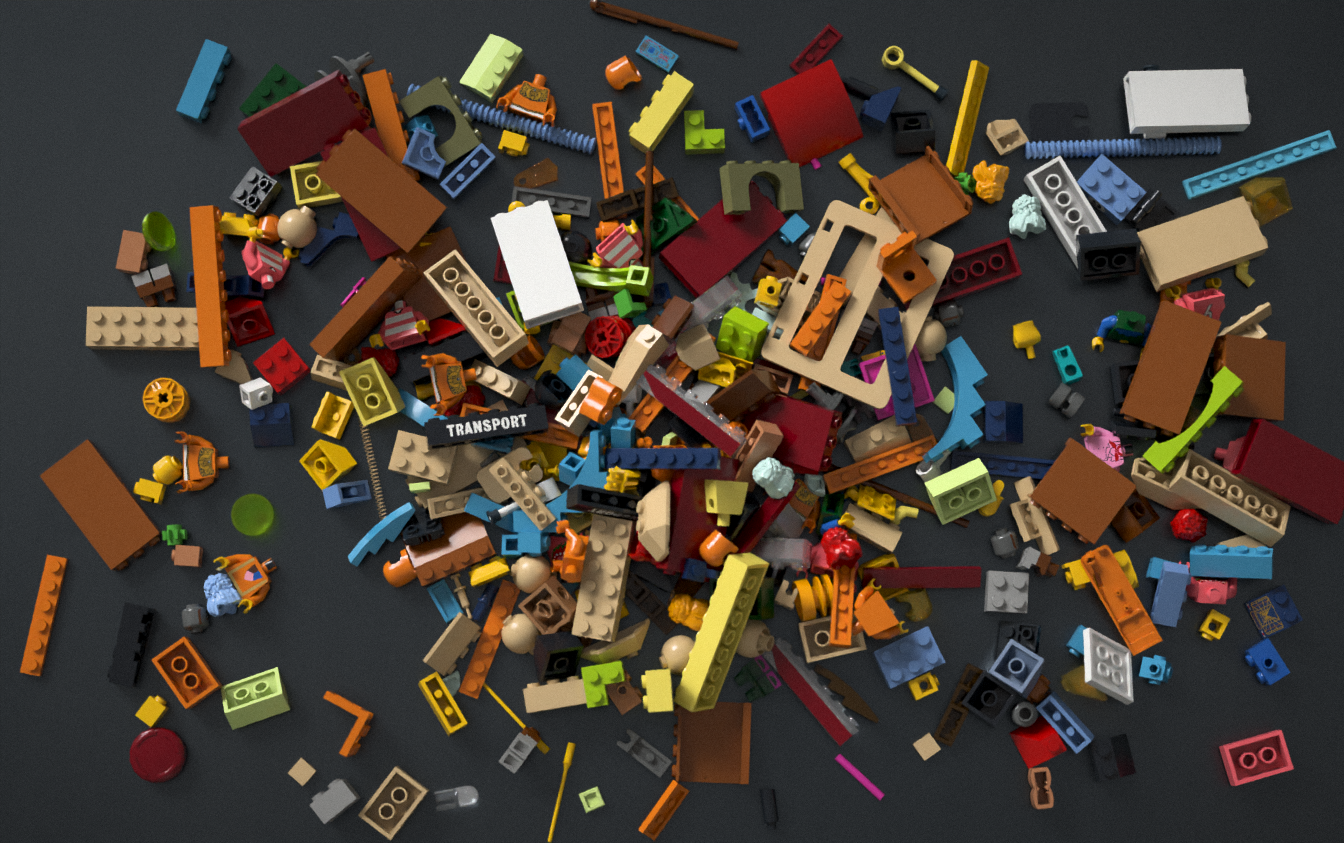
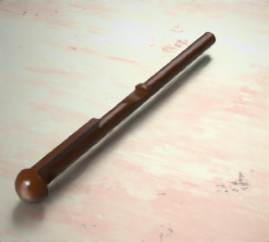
M599 0L590 1V8L593 11L637 23L638 20L655 26L672 28L671 32H679L736 50L739 44L737 41Z
M646 151L643 267L650 268L654 278V257H651L652 235L650 229V220L653 221L654 151ZM654 280L649 296L642 295V301H638V303H645L646 309L653 305Z
M831 463L828 471L833 472L841 469V467ZM872 480L860 483L938 516L933 505ZM959 517L951 522L967 528L970 521Z

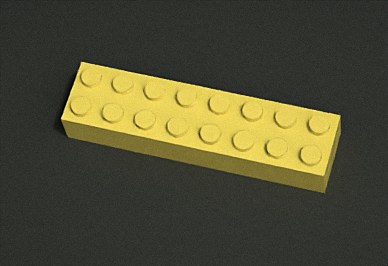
M752 553L728 555L725 559L722 574L718 578L717 587L710 598L708 611L703 617L702 627L696 635L694 648L689 654L688 664L682 672L683 677L675 691L674 702L687 710L697 712L715 707L769 566L768 562Z

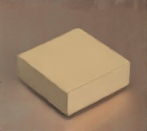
M930 733L912 744L924 761L941 750Z
M300 758L288 774L304 786L317 770L303 758Z

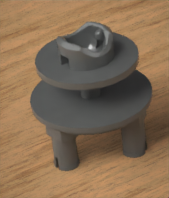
M366 52L357 59H351L348 62L338 56L331 57L329 59L331 73L340 69L342 74L348 77L351 88L359 94L361 103L365 107L369 97L366 88L362 85L359 73L362 69L374 63L373 56ZM318 70L314 75L315 82L328 76V74Z
M815 382L806 390L815 399V405L832 410L835 409L844 395L835 390L829 392L826 388L819 387ZM854 405L842 412V424L836 436L838 444L843 443L844 436L848 431L857 428V423L852 420L857 411Z

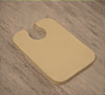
M524 446L518 447L478 470L477 480L493 502L500 503L511 496L491 474L489 469L501 458L505 457L513 468L518 471L521 461L533 457L528 448ZM539 464L534 465L528 471L534 483L543 477V470Z

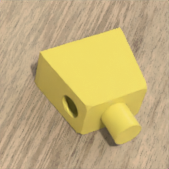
M705 480L706 509L708 513H718V526H729L730 514H742L748 483Z

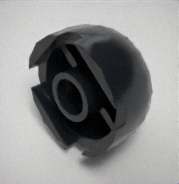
M568 231L560 235L567 260L572 263L588 265V259H591L593 249L587 236L578 231Z
M552 370L544 371L535 384L534 394L541 405H545L547 409H562L573 391L556 374L551 373Z

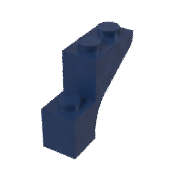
M339 212V216L335 217L332 228H334V231L317 226L316 236L313 241L300 250L299 259L303 266H312L339 240L355 239L359 241L360 236L350 215Z
M188 272L186 292L195 293L194 272ZM226 275L224 290L227 291L228 297L235 296L249 299L264 297L262 283L251 278L249 275Z

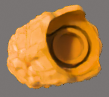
M981 161L979 165L974 167L972 173L973 178L977 181L975 192L978 194V197L992 204L995 201H1000L1003 197L1004 185L1009 175V167L996 164L987 167L986 161Z
M676 594L667 610L672 621L677 624L682 623L694 631H700L703 617L708 611L710 602L705 599L691 598L689 594Z

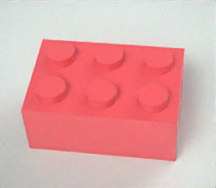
M1274 730L1219 746L1231 786L1241 785L1294 769L1282 730Z

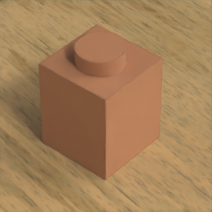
M176 545V549L172 550L174 565L202 567V547Z

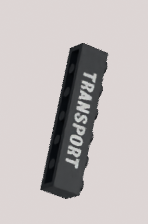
M539 403L529 404L527 408L513 406L509 407L506 411L492 409L485 414L472 412L464 417L451 415L448 416V419L444 420L431 418L428 419V422L424 423L428 450L547 433L549 429L545 405L540 406Z
M577 484L567 489L566 509L638 522L639 513H637L636 508L638 502L644 497Z

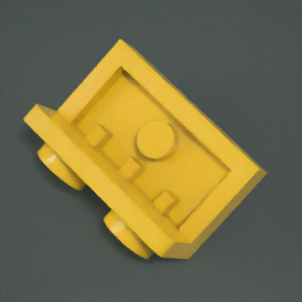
M326 392L318 413L314 417L312 428L340 440L354 408L353 402Z

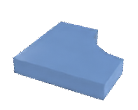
M416 127L401 164L438 180L446 161L435 150V135Z

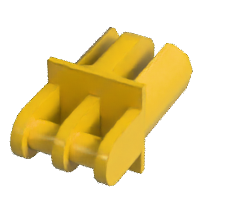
M617 466L609 468L608 472L610 474L606 477L607 484L604 485V489L620 491L621 493L624 490L637 489L636 485H638L639 479L636 477L641 476L639 470L620 469Z
M998 480L993 483L992 486L997 500L978 509L982 516H991L998 510L1004 499L1000 496L1004 488L1003 481Z

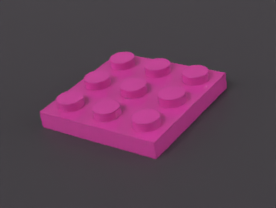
M914 344L907 363L914 406L918 407L935 400L916 344ZM885 355L859 363L864 382L874 384L885 361ZM890 396L885 408H874L877 420L895 415L892 396Z

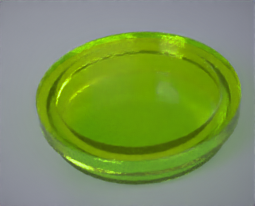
M153 211L148 213L142 222V232L146 242L156 251L166 252L172 249L175 244V233L170 221L160 212Z
M247 494L235 502L231 518L238 531L245 535L256 536L269 529L273 522L274 511L272 505L265 497L258 494Z

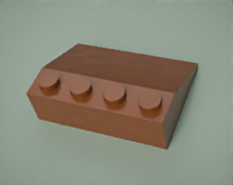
M467 512L441 517L442 527L445 530V535L442 538L432 540L430 535L431 541L428 542L425 535V543L421 541V544L413 547L407 546L405 541H403L422 587L425 588L497 556L481 518Z

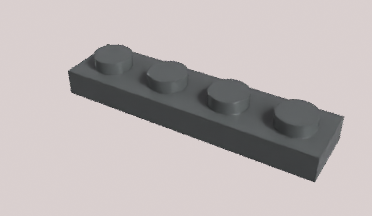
M514 186L512 202L519 201L527 207L537 201L548 200L552 213L589 218L592 197Z

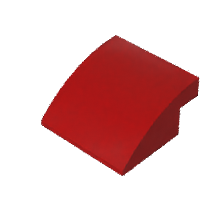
M832 59L760 92V98L768 112V121L787 159L791 163H799V168L809 164L814 158L819 159L864 137L850 98Z

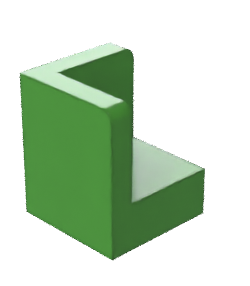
M623 289L613 296L620 318H635L647 310L645 303H633L629 289Z

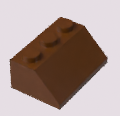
M750 370L705 403L725 423L732 421L743 422L745 416L760 410L762 404L773 401L776 398L775 395L781 391L770 371Z

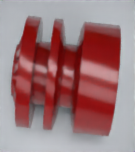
M619 316L596 317L586 328L585 342L589 351L597 357H618L626 340L636 328L628 318H620Z

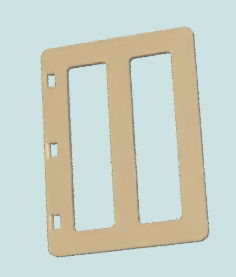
M834 200L829 204L763 345L761 355L765 360L876 409L886 407L891 396L886 358L874 384H868L845 374L840 368L883 277L876 267L880 249L887 243L892 244L897 241L896 238L902 234L896 225L839 200ZM827 221L834 223L830 232L823 230ZM849 226L876 238L877 242L822 360L816 361L791 350L789 345L844 227ZM929 239L915 245L914 249L920 258L928 261L927 267L937 282L912 299L901 323L907 359L954 257V253L950 248ZM802 274L808 276L805 286L798 284ZM777 328L783 330L779 340L773 338Z

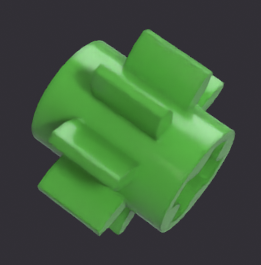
M959 173V177H954V180L959 181L966 195L974 192L976 181L972 178V175Z
M167 525V531H162V540L167 541L168 546L183 545V540H187V530H182V525Z

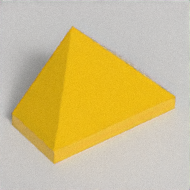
M720 359L699 369L698 372L699 380L723 387L733 383L736 377V368L729 359Z

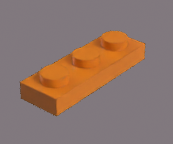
M673 780L638 830L655 841L687 796L689 790Z

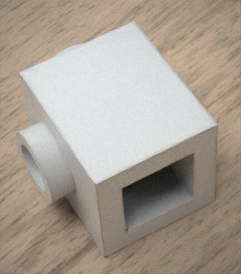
M262 378L239 385L242 403L251 410L273 402L272 386Z

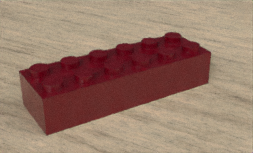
M1008 237L955 255L931 308L947 301L957 300L1019 279L1022 272L1010 238ZM906 272L903 275L907 281H912L915 278L911 272ZM912 299L904 304L906 312L911 304Z

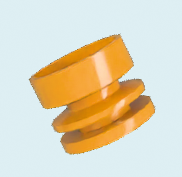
M170 378L155 379L144 390V408L150 415L162 422H177L185 417L189 411L191 402L189 393L182 385ZM162 396L167 397V403L163 402Z
M827 574L821 575L820 580L817 576H814L812 578V586L806 578L792 582V592H794L795 588L798 589L794 603L801 622L815 620L816 610H818L822 618L827 616V612L831 616L833 585Z

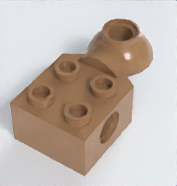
M554 575L518 605L543 635L558 633L560 630L562 632L573 630L577 602ZM576 635L583 644V649L592 643L593 638Z

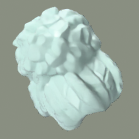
M1024 194L1015 200L1012 205L1013 216L1009 221L1011 234H1016L1025 239L1029 231L1038 234L1046 230L1045 219L1041 216L1040 201L1036 197Z
M769 457L761 460L752 471L755 482L762 486V488H765V491L773 499L787 496L793 488V478L795 476L793 470L790 467L783 466L774 458Z

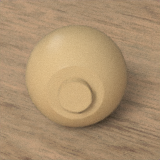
M304 205L301 209H291L285 212L279 219L277 226L278 235L282 239L281 243L289 249L292 247L303 248L310 244L317 232V224L314 220L316 213Z
M927 316L915 344L921 361L936 360V354L941 352L946 345L947 333L939 321L932 319V316Z
M526 554L512 565L510 575L513 576V581L520 590L532 594L553 575L557 577V572H551V565L543 556H530V554Z
M525 614L509 615L503 621L504 626L501 633L505 646L514 653L524 654L529 652L531 655H534L533 650L537 636L542 635V633Z
M748 619L736 652L747 658L760 656L765 651L769 652L773 648L774 637L770 635L766 624L761 620Z
M684 635L668 639L663 645L661 657H659L662 668L670 669V673L681 676L688 664L689 654L694 648L696 641Z

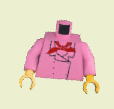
M1092 424L1081 425V427L1086 429V433H1081V436H1087L1084 438L1086 449L1117 472L1120 471V466L1124 464L1123 457L1133 456L1132 444L1121 445L1120 438L1115 437L1112 432L1101 427H1095Z

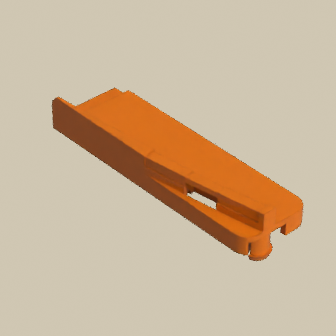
M1102 545L1082 556L1081 565L1133 656L1163 641L1111 548L1107 545Z

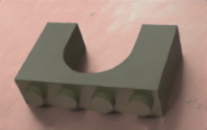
M438 76L399 102L409 118L416 116L432 105H442L453 113L456 120L454 135L450 140L435 149L438 155L446 161L444 165L446 167L483 143V135L478 128L475 129L471 123L473 119L467 111H463L460 106L462 101L458 95H453L450 90L452 86L446 77Z
M772 160L763 161L762 163L746 161L744 164H738V161H728L726 165L720 168L724 215H742L751 210L749 182L753 176H761L772 184L776 195L777 210L779 209L784 214H795L804 210L799 163H791L790 160L774 163Z

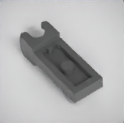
M628 728L626 733L631 737V741L627 744L618 741L616 744L657 776L661 777L672 761Z

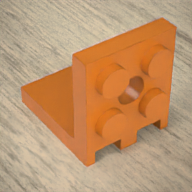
M913 230L908 234L904 232L899 235L894 243H887L881 247L876 265L903 304L937 282L934 275L914 249L917 235ZM906 272H911L915 278L912 281H907L903 275Z
M326 691L324 699L358 716L354 727L339 754L345 757L356 755L361 746L359 741L361 737H366L371 728L368 724L374 714L332 691Z

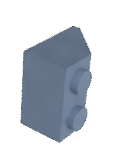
M1010 639L989 670V673L1026 699L1038 682L1045 660Z

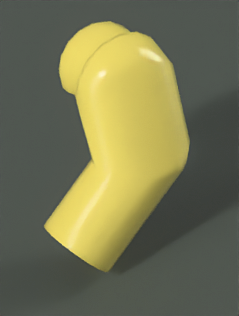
M1247 260L1236 264L1235 275L1249 288L1255 280L1248 274L1250 262Z
M900 506L895 509L894 521L890 519V522L898 525L900 520L906 516L917 518L919 509Z

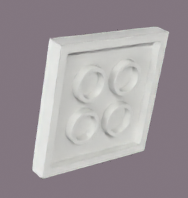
M1091 628L1083 630L1085 683L1127 705L1132 703L1133 682L1130 649Z

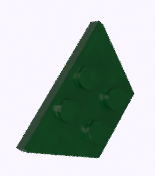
M666 197L652 207L653 221L650 220L652 235L651 255L697 223L694 217ZM643 213L636 218V225L642 233L644 243ZM643 254L639 257L641 261H643Z

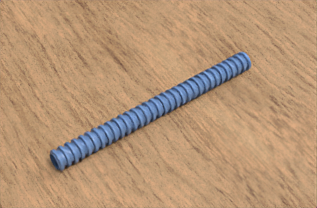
M412 83L408 88L407 96L416 91L417 89H419L421 86L418 85L416 87L415 84ZM461 100L462 105L460 106L463 111H467L472 119H477L478 122L481 120L485 124L489 122V125L495 124V127L499 125L502 129L504 127L507 130L512 129V132L518 131L519 134L524 133L525 136L527 134L530 137L536 136V139L542 138V141L546 139L549 143L551 141L553 144L559 143V146L565 145L566 148L569 146L572 150L574 148L577 151L583 150V153L588 152L589 155L594 152L596 138L594 137L593 139L590 136L584 137V134L578 135L577 132L574 134L571 130L567 132V129L561 130V127H550L549 124L543 126V122L537 123V120L532 121L530 118L527 120L524 116L520 118V115L514 116V113H503L502 110L497 111L496 108L491 109L490 106L486 108L483 104L480 106L479 103L473 104V101ZM442 105L430 106L431 108L435 106L438 110L442 108V111L448 110V113H451L448 108Z
M1216 136V138L1210 137L1209 139L1207 137L1203 139L1201 137L1197 139L1195 137L1191 139L1180 137L1179 139L1173 138V140L1171 138H1167V140L1164 138L1160 140L1158 138L1154 140L1152 138L1148 140L1143 138L1140 140L1138 138L1136 141L1134 139H1130V141L1128 139H1124V141L1118 139V141L1112 139V141L1100 139L1099 142L1097 140H1093V142L1091 140H1087V142L1085 140H1081V142L1075 140V142L1064 140L1063 142L1057 141L1056 143L1054 141L1050 143L1048 141L1044 143L1042 141L1038 143L1027 141L1025 143V157L1027 159H1030V157L1036 159V157L1048 159V157L1054 158L1055 156H1063V158L1067 156L1069 158L1073 156L1084 158L1087 156L1090 158L1091 155L1097 157L1101 154L1106 155V157L1110 155L1112 157L1116 155L1127 157L1129 154L1130 156H1134V154L1136 156H1140V154L1146 156V154L1149 156L1153 154L1155 156L1159 154L1164 156L1165 154L1171 155V153L1173 155H1177V153L1179 155H1183V153L1189 155V153L1201 155V153L1207 154L1208 152L1210 154L1214 152L1219 154L1222 144L1219 136Z

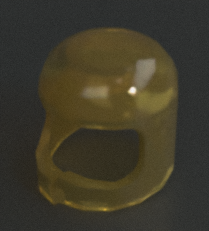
M926 588L908 591L895 597L898 603L907 601L911 604L912 608L905 616L912 622L923 621L930 617L933 612V606Z

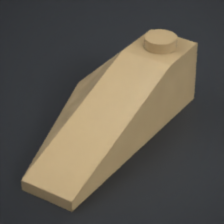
M648 324L639 325L626 340L608 381L623 389L621 400L617 403L618 406L641 380L645 370L648 371L669 346L663 334Z

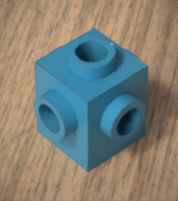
M428 115L415 117L403 126L404 130L408 132L410 141L416 127L434 134L435 138L438 136Z
M1154 655V658L1143 657L1139 676L1149 679V683L1161 685V682L1168 683V679L1173 674L1172 663L1167 662L1166 657Z

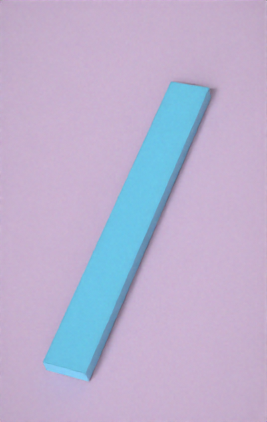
M1330 130L1183 180L1182 184L1188 200L1335 150L1336 145Z

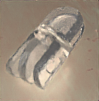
M473 786L436 791L434 796L442 797L436 798L435 803L445 804L437 806L436 810L438 812L472 805L478 800V791Z

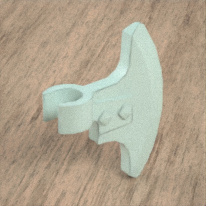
M732 272L729 282L736 289V292L730 296L732 304L746 311V302L755 299L758 288L752 290L749 283H740L737 273Z

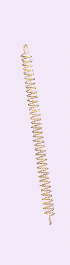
M366 453V456H368L366 459H368V458L371 457V456H374V455H367L368 453ZM375 458L368 459L367 463H371V464L376 463V462H369V461H371V460H374ZM384 498L377 499L376 503H380V504L385 503V502H378V501H380V500H383Z

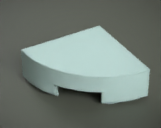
M805 474L804 482L807 488L815 495L823 497L825 495L823 477L821 475Z
M458 670L442 679L452 697L458 692L461 684Z

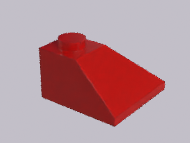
M239 297L225 302V308L229 313L227 324L237 347L275 334L262 301Z
M436 318L429 322L430 331L425 330L424 332L429 344L435 347L442 344L441 341L448 337L453 339L459 337L460 333L466 329L462 324L442 318L437 320Z
M1043 716L1038 717L1032 726L1027 728L1019 727L1009 733L1028 769L1067 750L1057 731Z

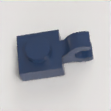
M686 558L682 578L704 582V577L718 579L720 571L706 569L707 562Z

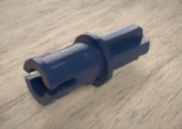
M489 582L487 583L482 596L478 598L479 601L472 613V619L477 622L482 621L489 606H492L491 602L499 590L498 587Z

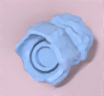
M227 574L210 575L204 583L205 597L208 599L207 610L210 615L216 617L225 613H236V604H239L243 599Z

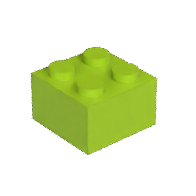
M734 306L723 317L715 348L728 355L753 362L761 354L769 323Z

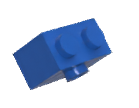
M753 95L735 103V110L739 117L737 120L742 131H746L751 143L769 135L770 128Z
M1269 638L1263 639L1244 651L1246 662L1250 667L1255 668L1257 671L1256 677L1261 684L1266 686L1272 685L1291 673Z

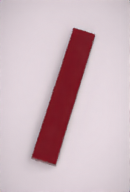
M794 481L793 488L787 496L780 499H773L770 496L767 498L733 542L739 549L735 554L750 553L801 485ZM732 552L727 553V554L725 555V557L723 558V562H724L725 559L728 557V555H732L733 553H732ZM724 563L720 565V576L724 568Z
M980 566L863 567L862 588L864 589L872 579H875L873 582L875 587L881 585L880 589L979 588L982 568Z

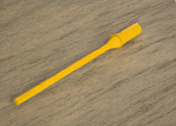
M484 682L483 687L524 729V723ZM542 740L537 744V747L544 755L550 750Z
M568 742L564 761L562 762L564 771L548 842H552L568 769L572 765L576 743Z

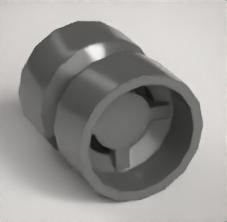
M1062 382L1049 399L1048 404L1055 409L1061 408V413L1071 419L1084 402L1085 397L1078 392L1073 393L1072 388Z

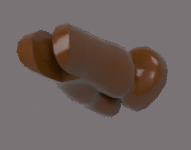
M767 249L760 262L761 265L757 268L751 282L759 283L761 279H766L767 276L775 277L778 280L790 277L794 280L798 271L784 260L775 259L773 251ZM766 267L774 269V272L768 270ZM802 274L799 283L805 285L808 277Z

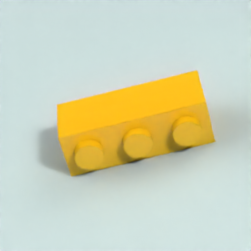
M437 671L419 681L418 686L448 736L466 727L468 724Z

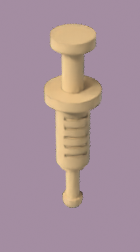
M455 574L450 577L451 580L454 579L457 587L454 589V593L458 594L462 608L466 609L468 618L472 619L469 610L470 603L465 593L466 586H461L458 578L460 574Z

